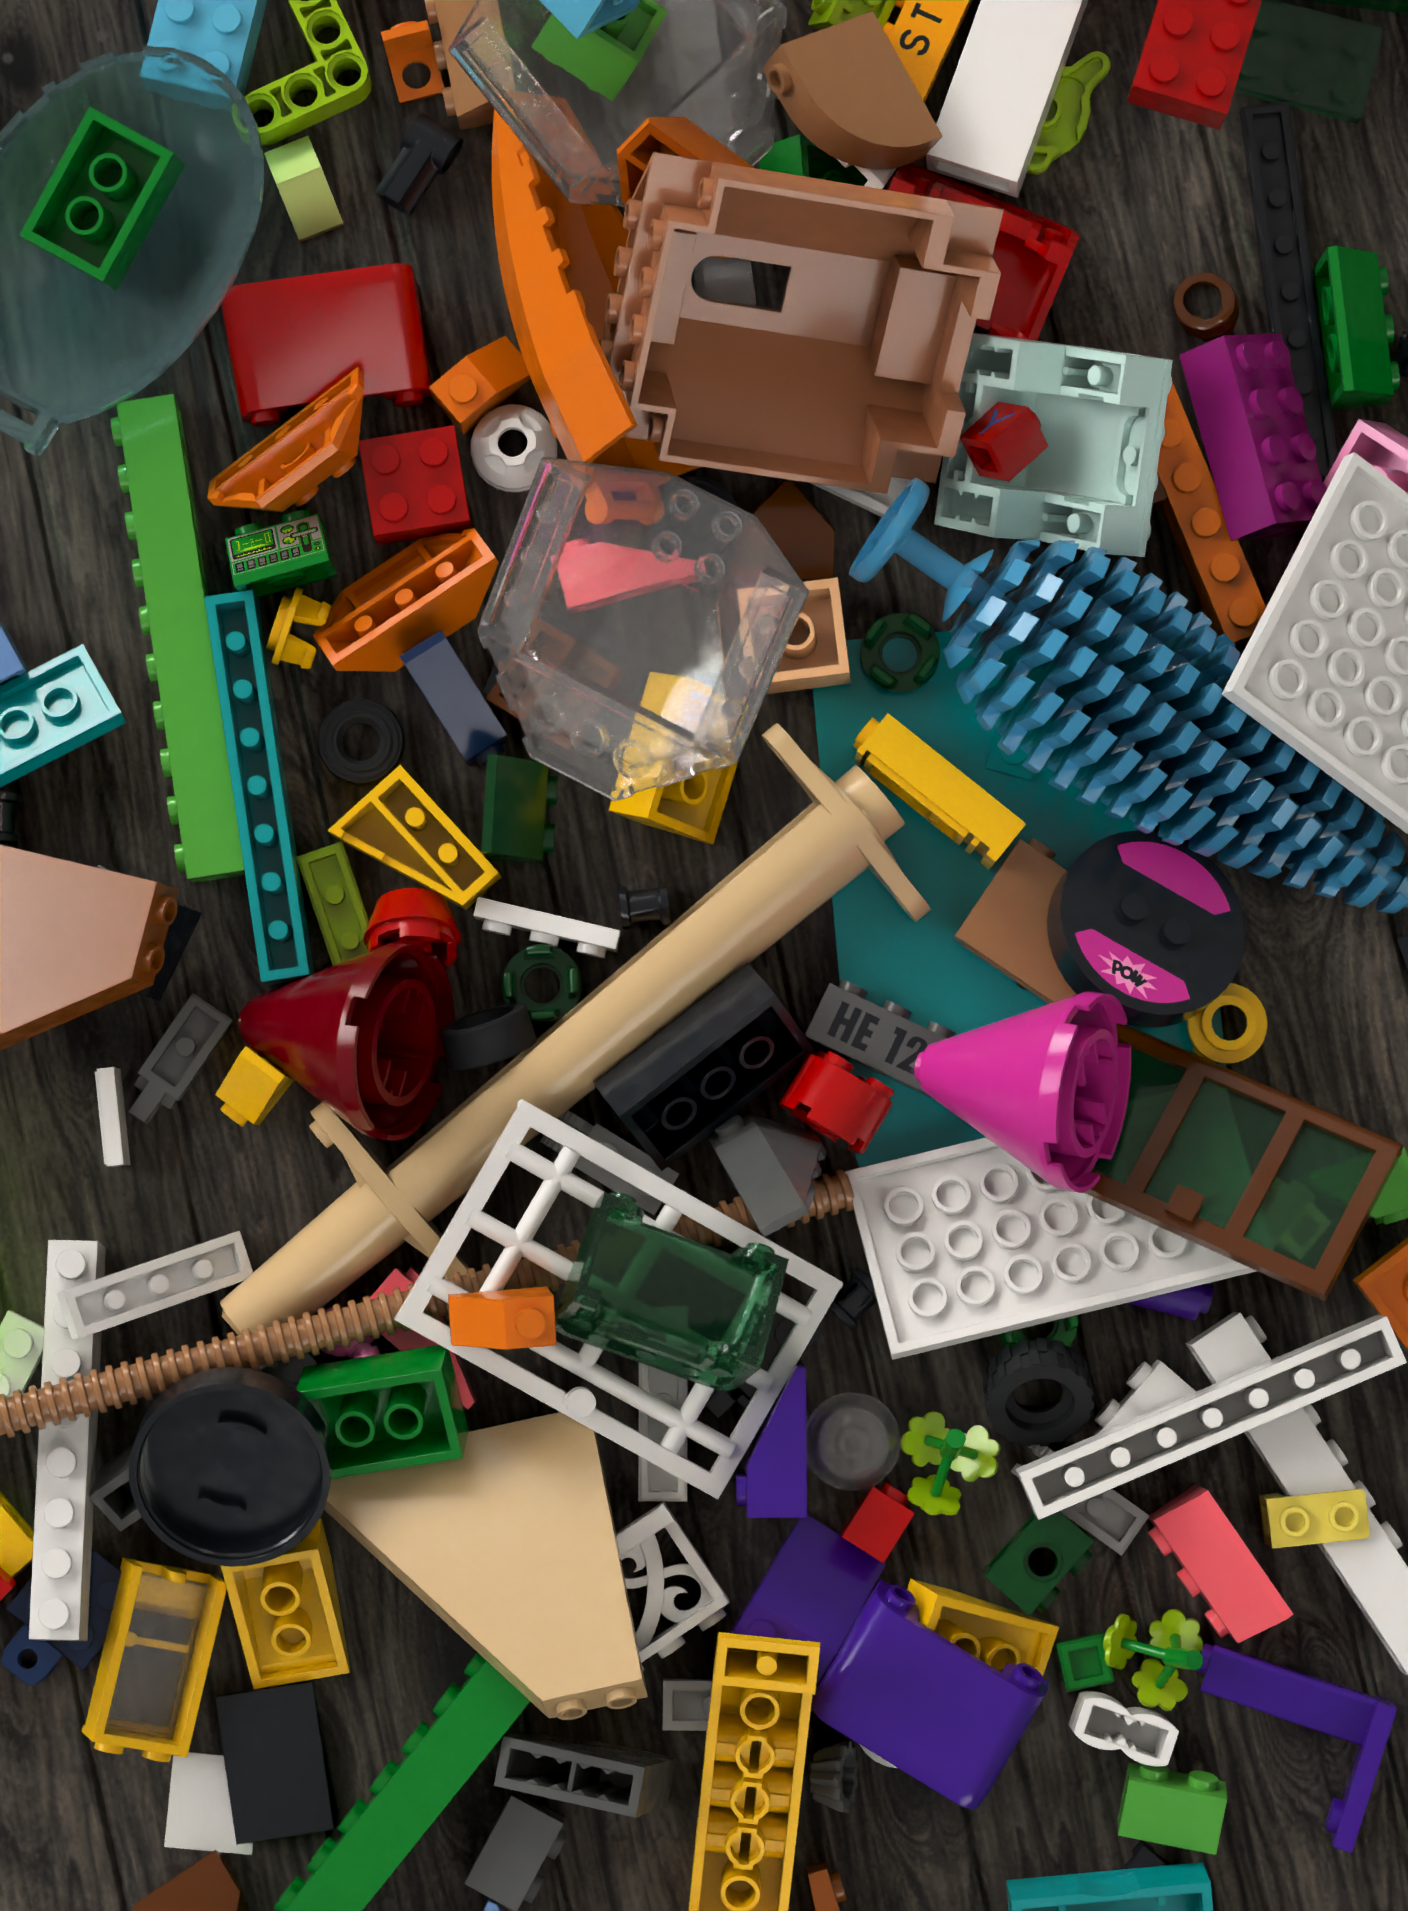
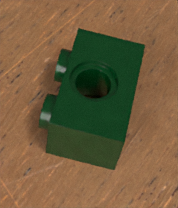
M1061 1511L1040 1520L1033 1513L983 1569L982 1573L1027 1615L1030 1616L1035 1609L1042 1613L1059 1595L1060 1590L1056 1585L1069 1571L1075 1576L1091 1559L1093 1553L1088 1548L1094 1541ZM1039 1547H1047L1054 1554L1052 1567L1044 1573H1035L1030 1570L1028 1565L1029 1555Z

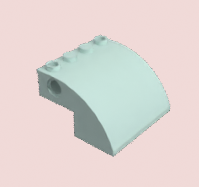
M973 333L958 396L966 411L961 435L997 402L1029 407L1040 420V430L1048 447L1010 482L979 476L959 439L955 458L943 456L934 525L993 538L1037 539L1052 544L1058 540H1073L1079 544V550L1086 551L1093 546L1106 550V554L1145 557L1147 541L1151 534L1150 517L1153 496L1158 485L1157 468L1160 447L1165 436L1164 418L1167 397L1172 386L1171 369L1173 360L1081 346Z

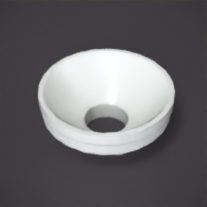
M509 404L495 408L479 421L472 435L470 453L476 471L487 484L505 492H523L540 485L550 475L557 459L558 444L556 437L550 429V423L542 414L527 406ZM508 430H518L527 438L526 449L522 454L515 457L503 454L498 447L499 438Z

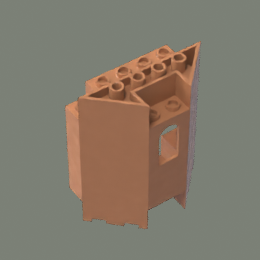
M653 152L632 198L627 200L625 206L623 228L628 229L629 233L626 247L618 246L616 251L614 276L619 277L616 294L609 293L607 296L603 339L599 340L604 355L638 426L623 437L654 442L659 461L882 494L888 493L891 477L909 480L919 478L923 482L936 484L942 456L955 458L966 415L958 392L976 320H990L1001 272L992 255L1004 209ZM714 255L790 267L780 310L705 298L694 290L691 283L692 272L701 260Z

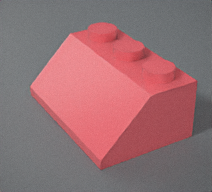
M1194 1484L1149 1516V1520L1155 1527L1148 1532L1149 1536L1164 1557L1171 1552L1174 1554L1182 1566V1569L1176 1575L1192 1597L1200 1593L1211 1609L1204 1613V1615L1220 1638L1229 1634L1235 1642L1240 1643L1294 1615L1207 1489Z

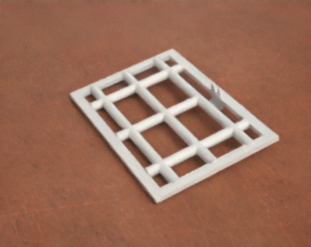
M521 1099L518 1101L516 1110L394 1319L710 1496L719 1499L789 1378L794 1366L800 1359L838 1291L842 1289L843 1282ZM530 1127L563 1145L554 1163L520 1144ZM580 1156L665 1203L657 1219L653 1220L572 1174L571 1172ZM510 1161L543 1179L516 1229L482 1211ZM561 1190L645 1237L617 1287L533 1240L534 1235ZM681 1215L688 1216L765 1260L766 1262L757 1277L755 1278L673 1231ZM471 1228L505 1247L479 1292L503 1290L519 1261L524 1257L607 1304L579 1353L557 1341L556 1346L532 1347L529 1349L670 1427L661 1443L652 1440L595 1408L596 1399L592 1392L585 1387H575L566 1392L489 1348L451 1345L450 1326L423 1311L432 1295L448 1303V1294L469 1293L444 1279L443 1276ZM662 1248L746 1294L718 1344L634 1297ZM783 1271L815 1289L806 1305L773 1288ZM763 1305L795 1322L768 1371L735 1354ZM624 1314L708 1361L680 1410L596 1364ZM725 1371L757 1388L730 1437L697 1420ZM686 1437L719 1454L710 1471L677 1454Z

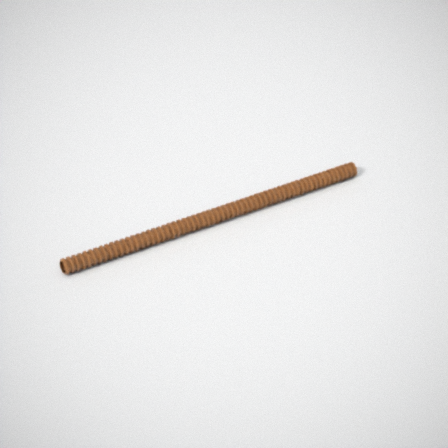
M838 1169L835 1171L834 1176L823 1173L820 1175L819 1180L815 1181V1179H812L811 1182L816 1190L809 1213L797 1220L805 1224L810 1221L812 1216L820 1220L824 1218V1213L827 1212L834 1216L839 1214V1209L842 1208L846 1212L852 1211L854 1194L847 1173L845 1174L842 1169ZM740 1196L734 1197L733 1203L727 1204L725 1200L719 1201L718 1207L714 1208L762 1235ZM683 1214L673 1229L676 1233L706 1250L708 1244H713L715 1248L720 1247L723 1240H727L730 1244L733 1243L688 1216H683ZM795 1221L786 1226L788 1228L795 1226ZM618 1228L615 1230V1235L609 1236L608 1232H603L600 1234V1239L595 1240L593 1236H588L585 1243L580 1244L578 1240L571 1241V1246L566 1248L563 1244H559L554 1252L596 1276L603 1278L604 1273L610 1271L611 1275L618 1274L619 1268L624 1267L627 1271L645 1237L631 1229L624 1232L622 1228ZM662 1248L655 1263L662 1262L664 1256H669L671 1260L678 1256ZM525 1258L519 1261L503 1290L547 1286L548 1288L551 1287L552 1291H557L560 1284L565 1283L567 1287L574 1285ZM484 1264L481 1271L476 1272L474 1268H469L466 1275L461 1276L459 1272H454L452 1274L453 1278L447 1280L469 1293L479 1292L492 1268H490L489 1264ZM409 1284L407 1286L408 1290L402 1292L399 1288H395L392 1290L393 1294L387 1296L384 1292L378 1293V1298L373 1300L369 1296L363 1297V1302L358 1304L354 1300H350L347 1307L340 1308L339 1304H335L332 1311L325 1312L324 1308H320L317 1310V1315L310 1316L309 1312H305L302 1314V1319L295 1320L294 1316H290L287 1318V1323L280 1324L279 1320L272 1321V1327L265 1328L264 1324L257 1325V1331L250 1332L249 1328L242 1329V1335L235 1336L233 1332L227 1333V1339L219 1340L218 1336L212 1337V1343L204 1344L203 1340L197 1341V1347L189 1349L188 1344L182 1345V1351L174 1353L172 1348L167 1349V1355L159 1357L157 1352L152 1353L149 1360L144 1361L143 1357L136 1358V1363L131 1365L127 1361L120 1362L121 1367L113 1369L112 1365L105 1366V1372L98 1373L97 1369L90 1370V1376L83 1377L81 1373L74 1375L75 1380L67 1381V1378L63 1377L59 1379V1384L52 1385L50 1381L44 1382V1388L38 1390L33 1385L28 1387L29 1392L23 1394L18 1389L13 1391V1396L6 1398L5 1394H0V1436L7 1434L8 1438L15 1437V1431L19 1430L27 1434L31 1432V1427L38 1426L42 1430L46 1428V1423L52 1421L57 1426L62 1423L61 1419L67 1417L69 1421L77 1420V1415L84 1413L85 1417L92 1416V1411L99 1409L100 1413L107 1412V1407L112 1405L116 1409H120L123 1407V1402L130 1401L131 1405L138 1404V1398L145 1397L147 1401L153 1400V1394H161L182 1378L200 1371L222 1367L252 1368L259 1371L260 1365L267 1364V1367L271 1368L274 1367V1362L282 1360V1363L286 1364L290 1362L289 1358L297 1356L298 1360L304 1359V1353L312 1352L313 1356L320 1354L319 1349L327 1348L328 1352L334 1351V1345L342 1344L343 1348L350 1346L349 1341L356 1339L359 1344L364 1343V1337L372 1335V1338L375 1340L380 1338L379 1333L387 1331L389 1336L394 1335L397 1328L402 1327L404 1332L409 1331L410 1328L397 1322L394 1318L414 1284ZM432 1295L423 1312L439 1321L440 1317L445 1315L449 1319L448 1303Z

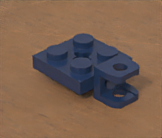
M92 1549L87 1641H39L29 1639L31 1577L6 1608L25 1624L6 1646L1 1658L2 1665L27 1685H37L44 1681L65 1656L82 1670H85L104 1646L121 1571ZM27 1650H33L38 1658L36 1665L30 1669L25 1668L21 1662V1657Z

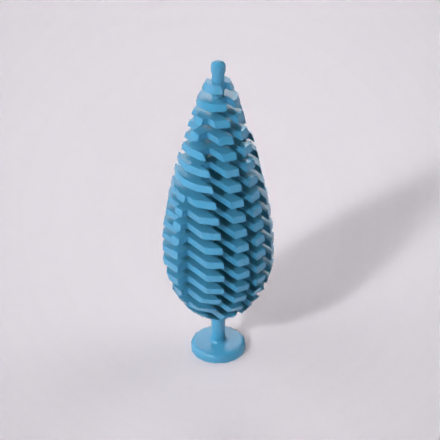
M914 478L899 494L859 551L848 575L859 582H868L895 553L947 589L942 622L950 618L963 601L971 606L960 613L949 632L953 638L947 647L943 649L949 669L954 668L968 654L975 659L971 667L959 673L956 687L964 705L970 703L975 694L980 693L974 712L978 715L976 719L985 731L990 730L1001 713H1003L996 731L1002 735L997 746L1005 754H1013L1025 736L1020 749L1026 752L1028 756L1022 764L1023 767L1033 774L1038 773L1048 760L1046 767L1055 772L1048 784L1060 791L1065 790L1075 777L1073 785L1081 789L1075 800L1090 806L1096 803L1103 792L1100 802L1108 806L1104 814L1117 820L1122 819L1131 807L1128 819L1135 822L1133 828L1145 834L1151 833L1158 822H1160L1158 836L1162 838V841L1173 845H1180L1184 840L1189 839L1188 849L1206 857L1219 851L1218 861L1236 869L1250 863L1262 852L1263 854L1256 865L1248 867L1249 872L1254 875L1269 879L1282 872L1281 867L1284 864L1291 871L1282 884L1300 889L1306 885L1313 872L1318 869L1313 883L1318 886L1313 894L1333 898L1341 887H1346L1343 894V902L1362 908L1383 891L1386 894L1379 896L1376 911L1395 914L1403 907L1408 909V861L1397 871L1391 868L1399 866L1406 851V845L1394 831L1381 839L1386 827L1383 823L1385 819L1383 815L1370 806L1359 820L1365 808L1359 801V797L1347 788H1343L1335 779L1221 695L1239 661L1241 652L1234 647L1236 644L1226 634H1222L1216 639L1217 633L1210 628L1212 621L1203 612L1195 614L1192 618L1193 614L1184 608L1188 600L1178 591L1170 594L1165 602L1167 595L1159 590L1163 581L1152 573L1144 576L1137 587L1140 576L1132 572L1137 563L1122 557L1116 561L1105 580L1090 586L1083 592L1085 587L1104 578L1111 559L1104 556L1107 552L1106 550L1092 546L1084 552L1078 562L1067 567L1059 578L1054 576L1058 569L1074 561L1079 544L1073 540H1058L1054 542L1032 565L1025 562V559L1031 551L1040 547L1041 540L1017 541L1009 548L1010 551L1001 565L989 572L983 579L979 574L983 573L994 550L992 549L963 565L912 529L930 494L928 485L919 478ZM1027 573L1029 578L1024 584V586L1005 596L1004 594L1006 592L1020 585L1021 581ZM1050 603L1049 605H1047V606H1045V607H1043V608H1041V609H1039V610H1037V611L1031 613L1032 611H1034V610H1036V609H1038V608H1040V607H1042V606H1044V605ZM994 621L998 623L996 626L982 632L973 648H968L977 633L991 627ZM995 677L999 680L996 686L984 690ZM1021 699H1024V702L1022 704L1017 705L1021 701ZM1208 822L1204 830L1199 831ZM1234 837H1236L1229 848L1223 849Z

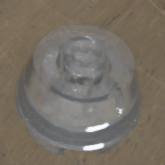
M856 1392L832 1396L817 1406L806 1423L807 1462L822 1481L835 1488L853 1491L876 1485L891 1472L900 1453L901 1437L897 1421L891 1411L872 1396Z

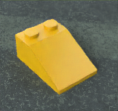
M319 1518L312 1531L298 1545L281 1556L254 1565L221 1566L254 1690L350 1673L332 1558L321 1518Z
M910 1578L907 1590L916 1599L915 1604L919 1609L917 1620L919 1623L999 1672L1007 1664L1018 1665L1019 1663H1026L1037 1669L1042 1676L1044 1675L1059 1630L1057 1625L948 1588Z

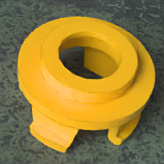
M298 587L295 589L293 598L283 595L266 649L275 651L271 663L279 665L281 660L301 665V668L304 669L311 668L316 648L289 633L293 622L313 626L324 625L331 608L328 603L324 601L320 603L302 595L303 589Z
M1230 983L1203 1011L1187 1020V1032L1194 1046L1193 1052L1211 1062L1222 1064L1237 1063L1252 1056L1262 1045L1267 1032L1266 1012L1258 997L1247 988ZM1223 1005L1238 1007L1246 1017L1247 1026L1245 1032L1236 1040L1227 1041L1221 1039L1212 1028L1213 1014Z

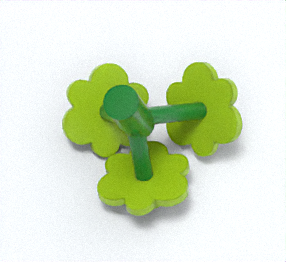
M935 1411L928 1412L923 1418L915 1416L909 1421L910 1431L906 1432L901 1439V1449L903 1452L912 1455V1462L916 1466L923 1467L928 1462L940 1466L936 1475H930L927 1479L923 1477H915L913 1479L912 1487L907 1493L908 1500L912 1504L919 1506L929 1515L941 1513L950 1516L956 1515L960 1509L959 1500L961 1492L959 1489L951 1487L946 1479L949 1469L961 1472L963 1479L968 1482L976 1481L979 1476L990 1478L995 1475L998 1469V1462L995 1457L1000 1452V1444L996 1440L990 1439V1433L984 1426L975 1425L968 1430L967 1434L959 1429L950 1430L945 1428L943 1415Z
M1168 1610L1163 1614L1162 1621L1156 1620L1150 1624L1149 1633L1152 1638L1149 1644L1138 1642L1134 1636L1137 1630L1136 1621L1130 1620L1127 1614H1120L1116 1618L1114 1625L1107 1629L1104 1636L1105 1664L1122 1670L1126 1665L1127 1659H1130L1135 1652L1162 1659L1165 1664L1164 1667L1156 1659L1148 1658L1144 1660L1140 1666V1671L1134 1673L1132 1683L1139 1689L1137 1697L1142 1705L1149 1708L1159 1705L1162 1710L1171 1711L1175 1707L1176 1702L1182 1701L1188 1693L1186 1684L1178 1679L1179 1673L1176 1668L1198 1670L1203 1664V1656L1200 1653L1203 1649V1640L1198 1635L1200 1631L1199 1622L1194 1618L1186 1619L1180 1610Z

